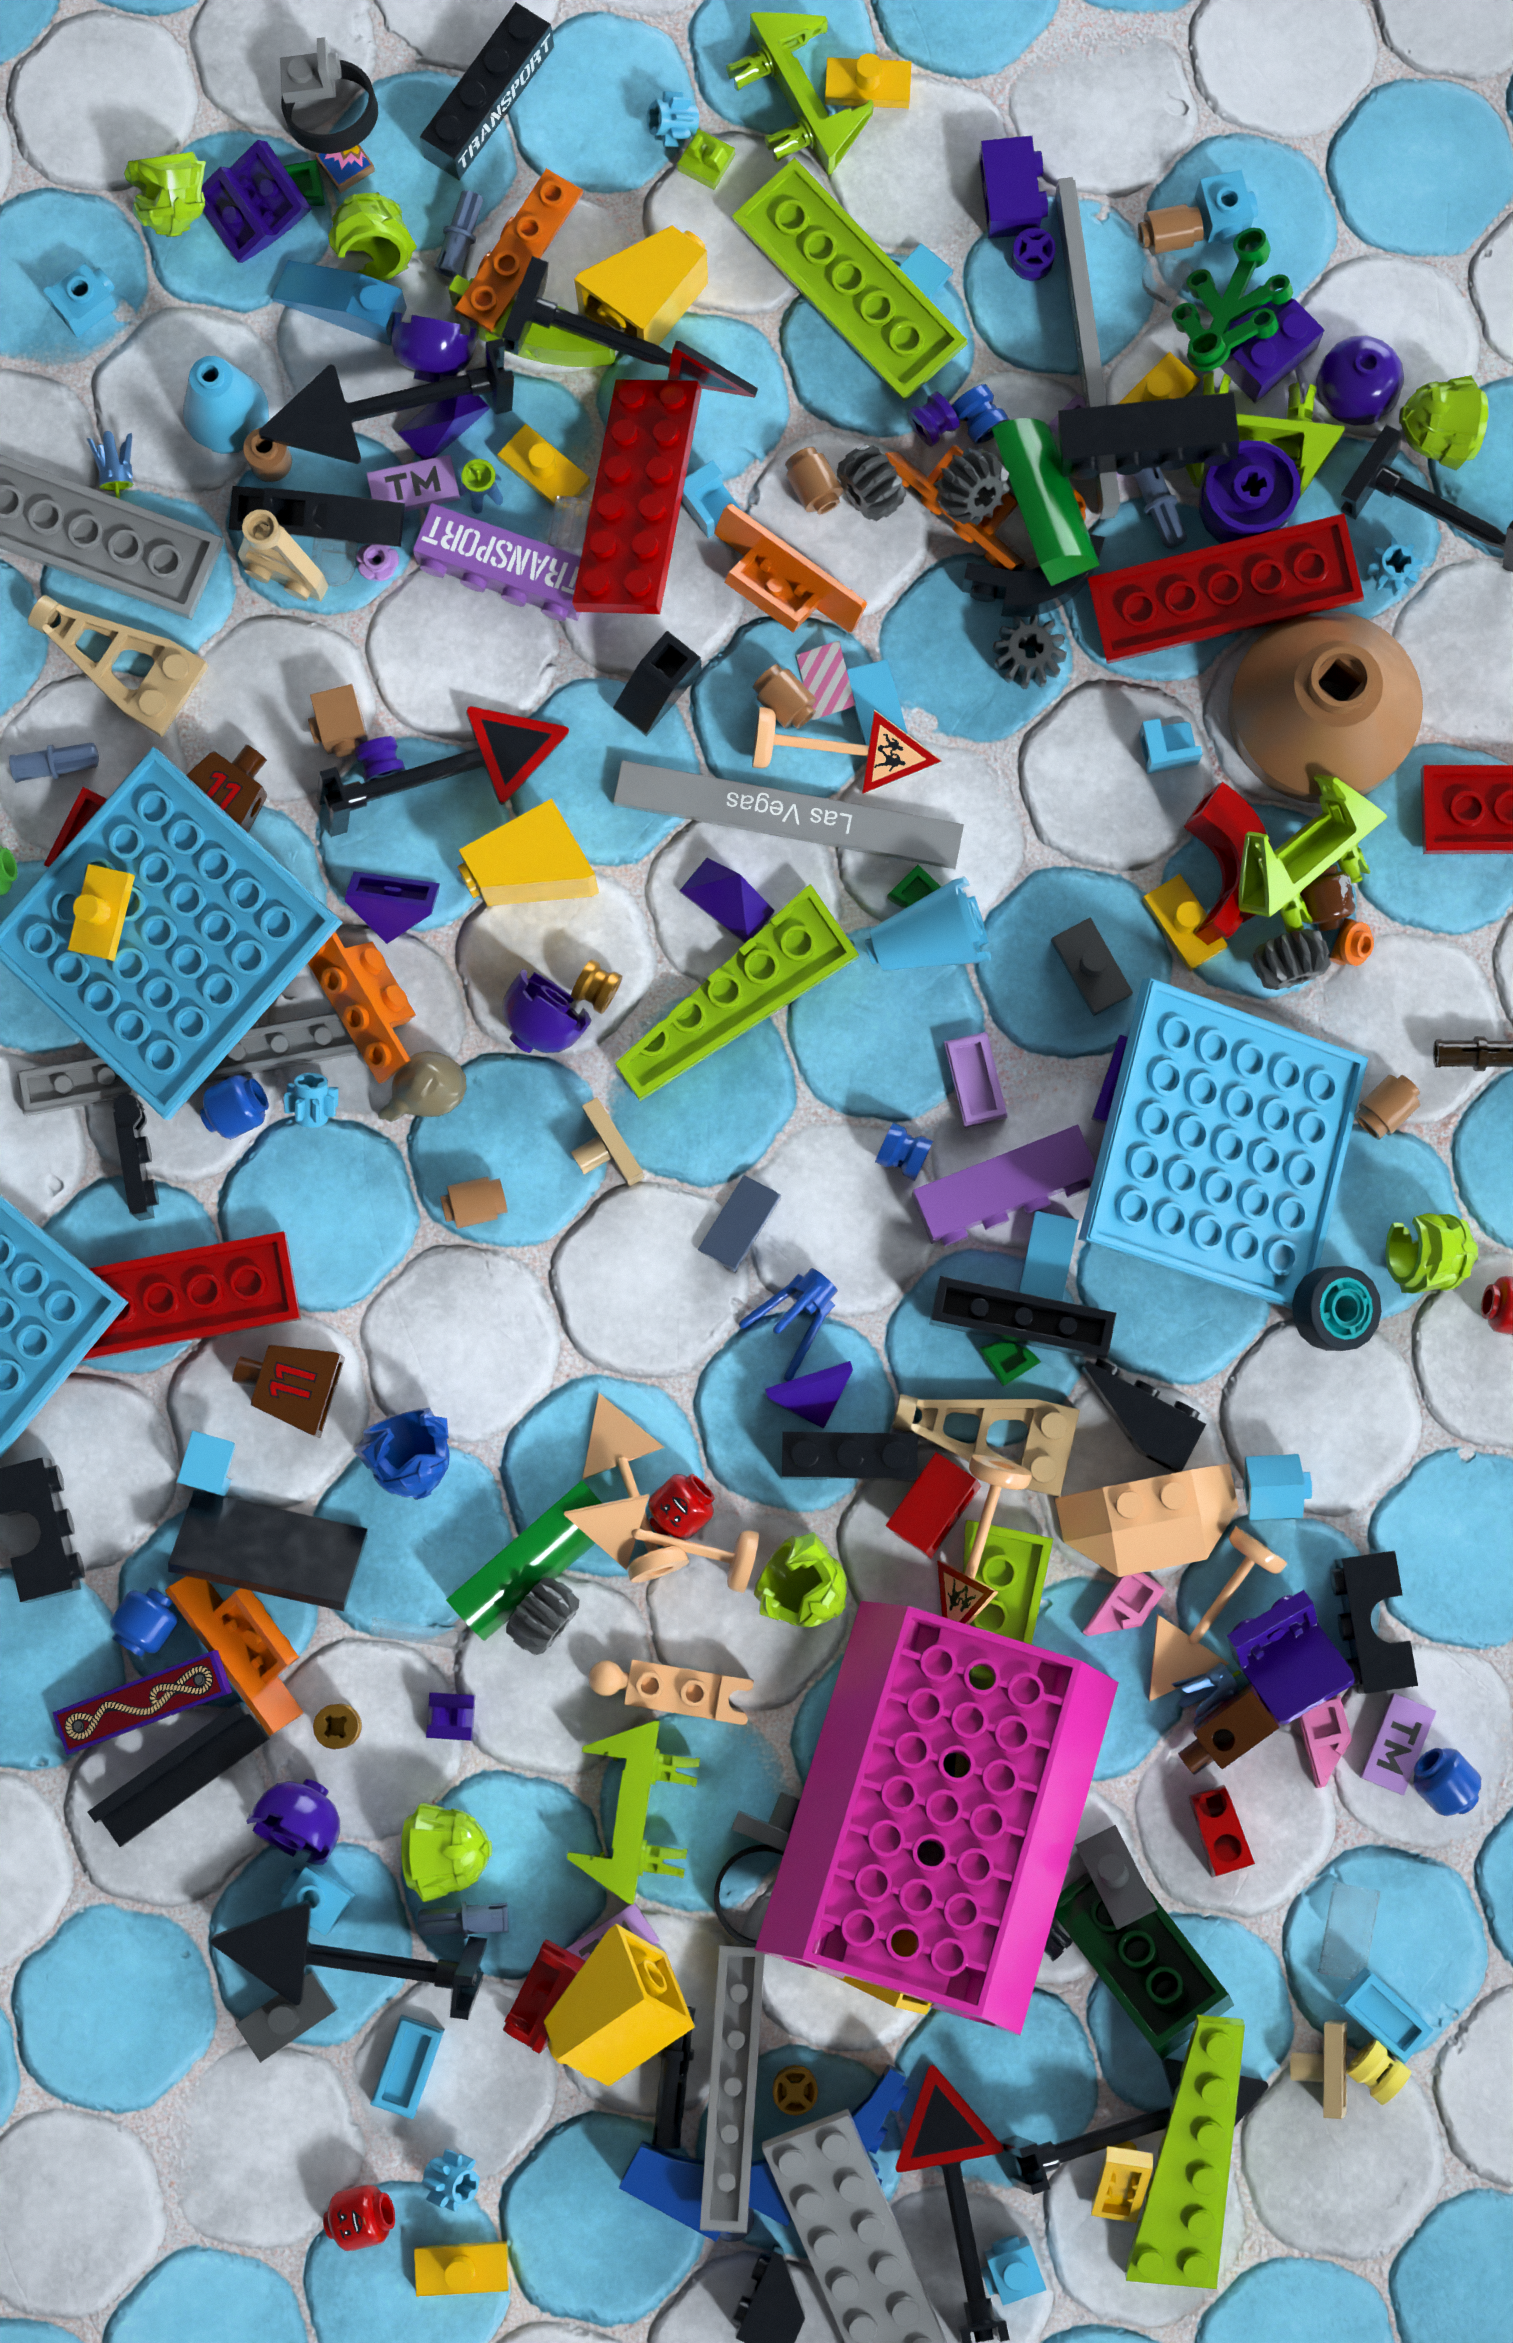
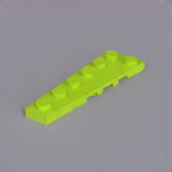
M810 884L779 911L759 933L741 946L738 952L721 968L716 969L695 992L678 1004L670 1012V1015L653 1027L615 1062V1065L641 1102L857 960L859 954Z
M966 1520L964 1526L963 1573H965L979 1522ZM990 1525L975 1579L999 1592L970 1623V1626L1032 1645L1054 1538ZM977 1666L969 1672V1681L976 1689L987 1690L993 1686L994 1677L988 1668ZM955 1753L954 1777L959 1778L967 1774L969 1765L963 1755Z
M1205 2015L1196 2016L1180 2072V2083L1175 2090L1170 2108V2118L1165 2135L1162 2137L1159 2146L1157 2164L1153 2178H1150L1146 2192L1147 2199L1141 2220H1138L1125 2266L1126 2281L1217 2289L1245 2032L1243 2019Z

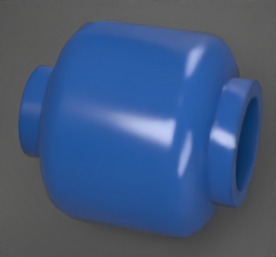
M237 1074L205 1090L203 1095L204 1108L200 1109V1117L210 1132L217 1131L222 1137L231 1140L263 1124L265 1110L269 1108V1103L263 1088L255 1079H247Z
M151 1587L146 1594L137 1590L130 1591L110 1620V1627L115 1632L112 1639L140 1657L145 1652L157 1653L177 1624L176 1615L168 1609L172 1604V1600Z
M1434 1748L1422 1755L1414 1767L1413 1786L1417 1793L1437 1814L1443 1816H1451L1457 1813L1465 1814L1475 1807L1479 1800L1478 1794L1481 1789L1482 1778L1458 1750Z

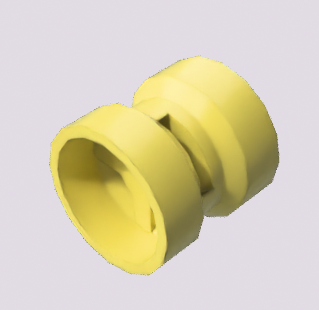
M1374 2039L1366 2044L1354 2057L1346 2073L1355 2082L1367 2085L1370 2088V2095L1378 2103L1384 2105L1405 2085L1411 2075V2070L1401 2061H1393L1387 2056V2049L1377 2039Z

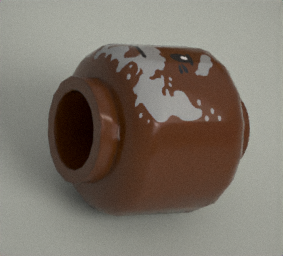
M1331 865L1300 893L1307 911L1313 920L1312 924H1317L1318 931H1328L1343 927V918L1352 915L1356 908L1350 876L1344 871H1338L1337 865Z

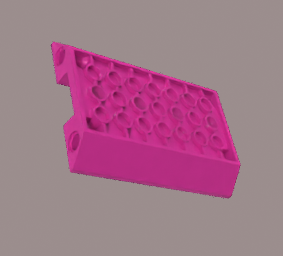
M861 1601L754 1951L841 1979L844 1976H849L932 2003L931 2008L1020 2036L1119 1682L1083 1661L905 1605ZM977 1666L988 1668L994 1677L993 1686L987 1690H978L973 1687L969 1681L970 1670ZM950 1753L963 1755L969 1765L967 1774L959 1778L947 1774L943 1766L945 1756ZM933 1841L941 1847L943 1859L939 1865L926 1866L919 1860L917 1850L922 1842ZM906 1930L915 1936L917 1949L913 1955L902 1957L893 1951L891 1938L895 1932Z

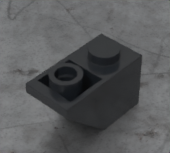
M666 631L640 661L613 706V710L647 737L702 672L701 657L669 631Z
M774 2244L769 2255L761 2252L750 2277L757 2281L750 2298L744 2295L741 2296L731 2319V2322L737 2324L735 2338L744 2343H795L805 2321V2309L783 2248Z

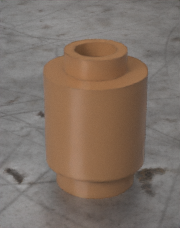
M1187 204L1145 212L1144 221L1138 223V236L1142 248L1148 247L1152 255L1190 248L1194 246V242L1202 241L1204 229L1199 208L1197 206L1188 208Z
M257 428L245 439L243 446L244 455L252 473L258 479L265 482L279 481L289 473L292 466V456L289 448L283 444L261 439L259 437V430L261 428Z
M815 447L804 448L793 454L785 462V466L788 469L786 476L806 512L816 511L819 515L825 514L840 503L839 497L843 493V488L824 454L818 453Z
M778 664L766 670L753 685V689L758 693L757 700L764 707L770 708L775 712L776 720L785 729L793 725L797 729L801 728L816 713V710L812 707L816 702L815 696L789 669L783 670Z
M1388 1075L1359 1104L1360 1110L1354 1117L1367 1133L1380 1140L1385 1134L1391 1135L1420 1107L1421 1104L1417 1098L1420 1091L1406 1076L1400 1075L1396 1078L1393 1075Z
M487 1176L447 1186L448 1195L440 1197L446 1222L455 1221L457 1229L497 1220V1215L508 1213L500 1178L489 1180Z

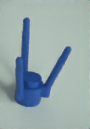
M811 1268L804 1277L797 1274L789 1285L739 1322V1327L742 1329L748 1327L793 1293L795 1294L791 1298L795 1303L773 1327L774 1333H781L801 1310L810 1315L817 1310L784 1375L785 1381H790L800 1367L825 1317L835 1307L831 1298L838 1290L822 1273Z

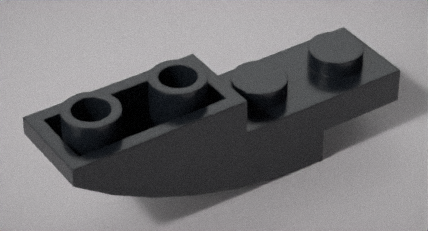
M232 486L229 517L230 530L242 531L245 517L254 510L262 509L271 512L276 517L279 526L283 527L290 536L401 547L405 503L275 488L263 489Z

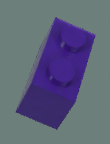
M1032 136L981 141L979 165L988 239L1018 236L1020 232L1027 228H1040L1042 218L1048 217V199L1046 191L1039 192L1037 177H1043V158L1041 151H1034Z

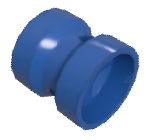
M981 384L967 391L952 405L960 421H967V434L975 445L983 444L994 438L991 427L1010 420L1003 409L997 408L996 405L992 404L994 394L986 384Z
M893 1122L875 1163L886 1168L898 1166L901 1168L903 1176L915 1181L933 1140L922 1135L913 1138L907 1134L905 1127Z

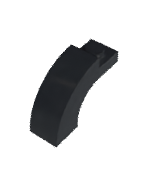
M1089 534L1099 561L1105 537ZM967 562L962 592L970 593L971 598L982 602H994L996 598L1003 599L1001 616L1012 618L1016 616L1031 617L1035 613L1040 615L1057 609L1075 597L1086 585L1088 577L1092 576L1095 568L1051 586L1041 566L1026 571H1011Z

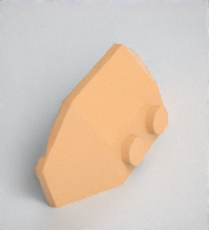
M1229 1463L1054 1498L1063 1543L1117 1577L1207 1560L1239 1508Z

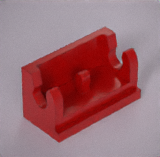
M935 1452L885 1526L894 1532L896 1536L932 1559L981 1485L976 1478Z
M546 1939L504 2021L503 2031L540 2054L548 2046L547 2043L550 2040L544 2020L586 1961Z

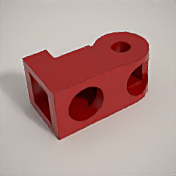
M1225 1785L1189 1795L1190 1805L1200 1831L1199 1836L1211 1877L1213 1878L1254 1865L1255 1862Z

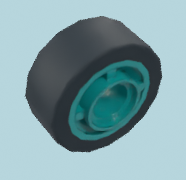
M1349 1266L1316 1268L1303 1277L1295 1289L1292 1302L1293 1321L1300 1336L1311 1346L1325 1351L1353 1350L1367 1343L1378 1328L1382 1312L1380 1295L1374 1282L1363 1271ZM1336 1302H1337V1304H1338V1313H1337V1314H1336V1311H1335Z

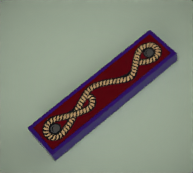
M214 1650L52 1712L66 1755H70L232 1693L219 1652Z

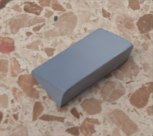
M743 1175L699 1246L698 1251L736 1273L781 1200V1194Z

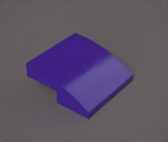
M257 140L230 168L219 167L201 188L205 198L203 211L239 263L245 262L267 248L312 210L268 142Z

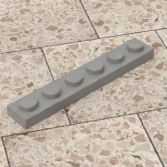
M719 1945L700 2230L747 2233L765 1954L754 1951L755 1948Z

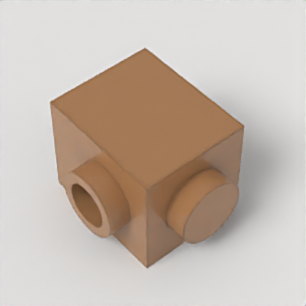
M353 684L310 694L315 717L308 718L311 734L315 744L322 742L328 755L334 753L337 757L355 754L354 750L356 747L369 741Z

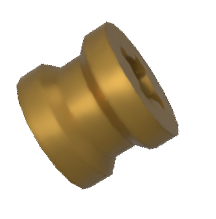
M591 959L579 975L571 992V998L578 1002L586 1000L593 1005L595 1011L603 1014L614 998L623 976L615 971L608 973L602 970L600 963Z
M342 1703L328 1705L321 1709L315 1716L313 1731L317 1741L324 1747L333 1750L347 1748L354 1744L362 1730V1722L358 1712L351 1706Z
M790 2065L777 2073L772 2086L773 2099L777 2107L784 2113L794 2116L805 2114L812 2109L817 2101L818 2087L816 2078L810 2070L804 2066Z

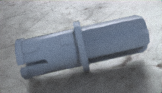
M468 190L461 192L451 226H445L443 229L445 234L444 243L434 267L438 273L450 278H454L456 275L461 276L470 245L476 242V236L472 233L483 203L481 195Z
M1160 467L1142 469L1140 472L1133 474L1146 503L1144 511L1146 515L1152 516L1163 545L1168 549H1172L1186 542L1187 535L1174 506L1178 502L1175 495H1171Z
M94 743L56 749L52 744L47 746V750L10 755L9 764L15 783L48 776L59 779L60 774L96 768L99 764V754Z
M462 1902V1907L422 1909L418 1912V1931L423 1936L463 1933V1939L468 1938V1934L509 1932L507 1902L467 1906L466 1902Z

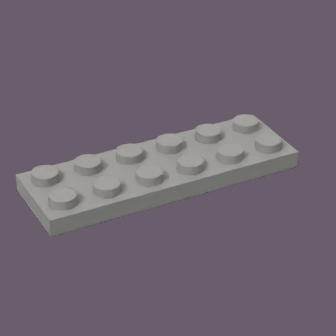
M0 455V549L192 620L224 544L222 537Z
M849 2109L763 2141V2153L844 2342L947 2343Z

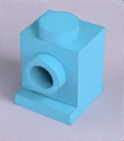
M86 263L82 264L51 288L49 285L43 290L51 307L77 338L117 308L110 294L115 289L113 283L101 268L92 272ZM88 289L85 295L79 296L81 293Z

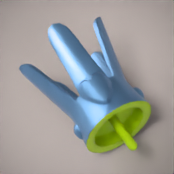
M106 431L103 434V445L99 444L95 447L91 438H87L99 469V488L104 491H115V496L119 499V491L129 489L134 485L132 481V464H130L132 433H129L126 436V441L122 443L118 458L114 436L110 431Z
M483 459L469 461L461 473L463 483L459 495L463 497L467 491L470 493L472 510L476 514L482 512L483 498L486 494L497 505H501L503 503V496L495 480L500 482L501 477L495 474L493 466L488 461Z
M1220 1662L1205 1674L1171 1684L1174 1687L1182 1686V1691L1187 1693L1179 1701V1705L1183 1708L1205 1699L1196 1709L1197 1716L1194 1718V1724L1197 1725L1221 1701L1239 1693L1234 1677L1241 1674V1671L1237 1670L1231 1674L1227 1667Z

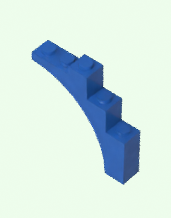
M890 2064L887 2065L867 2097L850 2113L867 2153L868 2151L874 2154L877 2153L888 2131L882 2124L889 2110L897 2113L909 2091V2087L903 2085L906 2080L905 2072ZM642 2140L620 2181L619 2189L717 2242L721 2232L700 2230L705 2160L677 2155ZM766 2157L752 2160L749 2206L787 2227L792 2218ZM870 2160L877 2175L879 2172L878 2163ZM877 2177L881 2185L883 2180Z

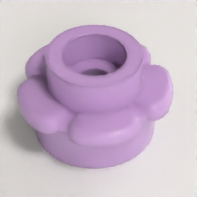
M365 544L358 550L356 556L359 562L358 570L364 578L373 581L389 579L399 564L398 553L395 549H391L390 546ZM375 557L381 558L379 564L373 562Z

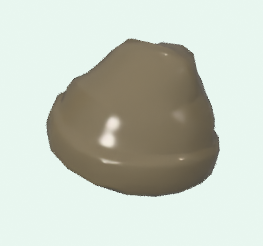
M425 1051L415 1053L410 1057L411 1061L396 1072L392 1083V1098L381 1109L378 1118L393 1122L404 1114L439 1117L451 1112L462 1102L467 1089L466 1075L461 1066L451 1057L439 1052Z

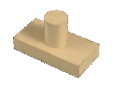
M598 1097L582 1105L585 1115L598 1134L597 1137L571 1152L582 1173L585 1175L608 1160L613 1159L629 1187L644 1178L643 1171Z
M1328 2020L1324 2023V2054L1292 2052L1290 2077L1293 2081L1324 2082L1323 2118L1342 2119L1347 2114V2020Z

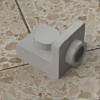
M326 37L317 38V53L280 58L281 93L285 104L335 97V79H341V65L338 53L330 52Z

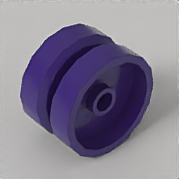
M1244 440L1239 442L1237 459L1230 460L1228 463L1220 466H1210L1199 494V514L1205 529L1217 542L1223 544L1286 528L1300 498V476L1294 461L1281 448L1265 441Z

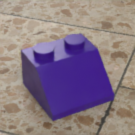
M1293 298L1280 305L1272 304L1269 301L1231 323L1228 329L1230 331L1250 320L1254 312L1263 308L1271 309L1278 321L1279 328L1273 336L1260 339L1254 335L1230 349L1228 359L1220 366L1254 403H1257L1318 348L1325 331Z

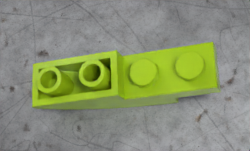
M456 275L448 288L453 306L456 307L474 278L468 281ZM515 300L512 301L492 333L477 325L480 340L488 342L502 338V333ZM532 323L530 331L517 355L541 363L567 367L611 366L616 359L615 350L552 326L548 329Z

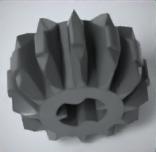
M865 444L861 448H855L845 455L846 458L838 463L837 477L847 494V499L851 500L855 509L861 511L865 518L878 521L884 516L888 517L894 513L897 507L904 503L906 490L902 485V478L897 474L896 467L889 462L887 455L882 454L879 448Z
M970 448L964 451L962 457L953 455L952 464L948 468H941L944 474L943 478L934 484L939 492L936 500L940 503V507L955 521L962 524L971 522L975 525L981 522L983 516L992 518L993 509L997 505H1004L1001 499L1002 495L1011 489L1006 482L1009 473L1005 466L998 461V458L989 451H984L983 449L977 451Z
M1036 613L1031 615L1029 625H1025L1023 619L1020 616H1016L1012 622L1013 629L1002 626L999 630V636L1002 640L995 641L992 649L993 652L1001 655L995 660V668L1000 670L1009 668L1004 680L1010 683L1016 676L1021 677L1020 686L1023 690L1028 688L1031 678H1034L1036 684L1041 688L1046 685V675L1056 678L1061 670L1057 663L1065 662L1067 655L1066 651L1059 648L1064 644V635H1050L1055 625L1052 620L1046 622L1043 627L1037 626L1039 618ZM1026 645L1034 647V658L1025 657L1024 648Z
M1311 929L1295 930L1288 934H1281L1279 937L1269 939L1267 943L1259 945L1253 954L1254 967L1257 977L1261 979L1264 988L1274 990L1290 988L1323 975L1331 965L1328 956L1330 953L1320 931Z
M550 1577L544 1578L533 1587L516 1607L517 1609L507 1623L506 1633L523 1650H528L533 1655L542 1654L548 1647L552 1646L554 1641L560 1637L561 1633L569 1625L571 1619L576 1615L580 1600L563 1583L557 1582Z

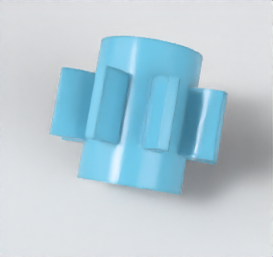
M663 91V100L656 99L648 108V130L652 135H655V140L662 141L663 146L682 147L683 139H690L697 132L699 126L698 109L694 104H691V98H683V92Z
M1392 538L1386 551L1378 546L1374 548L1371 555L1377 562L1368 566L1366 574L1375 575L1377 581L1376 591L1384 587L1392 589L1393 595L1397 596L1403 584L1411 588L1415 586L1418 579L1412 572L1420 570L1423 560L1414 559L1412 553L1414 544H1410L1407 547L1397 545L1396 539ZM1389 561L1394 562V566H1387ZM1395 568L1402 569L1400 573H1395Z
M304 1073L295 1078L294 1084H287V1093H284V1113H295V1122L298 1125L308 1128L319 1127L328 1121V1117L336 1116L338 1087H328V1080L325 1076L318 1073Z
M445 2149L443 2157L439 2156L430 2160L424 2170L422 2184L430 2190L426 2200L438 2207H445L454 2212L458 2210L459 2204L470 2202L478 2191L480 2180L476 2172L471 2170L475 2165V2159L462 2153L458 2154Z

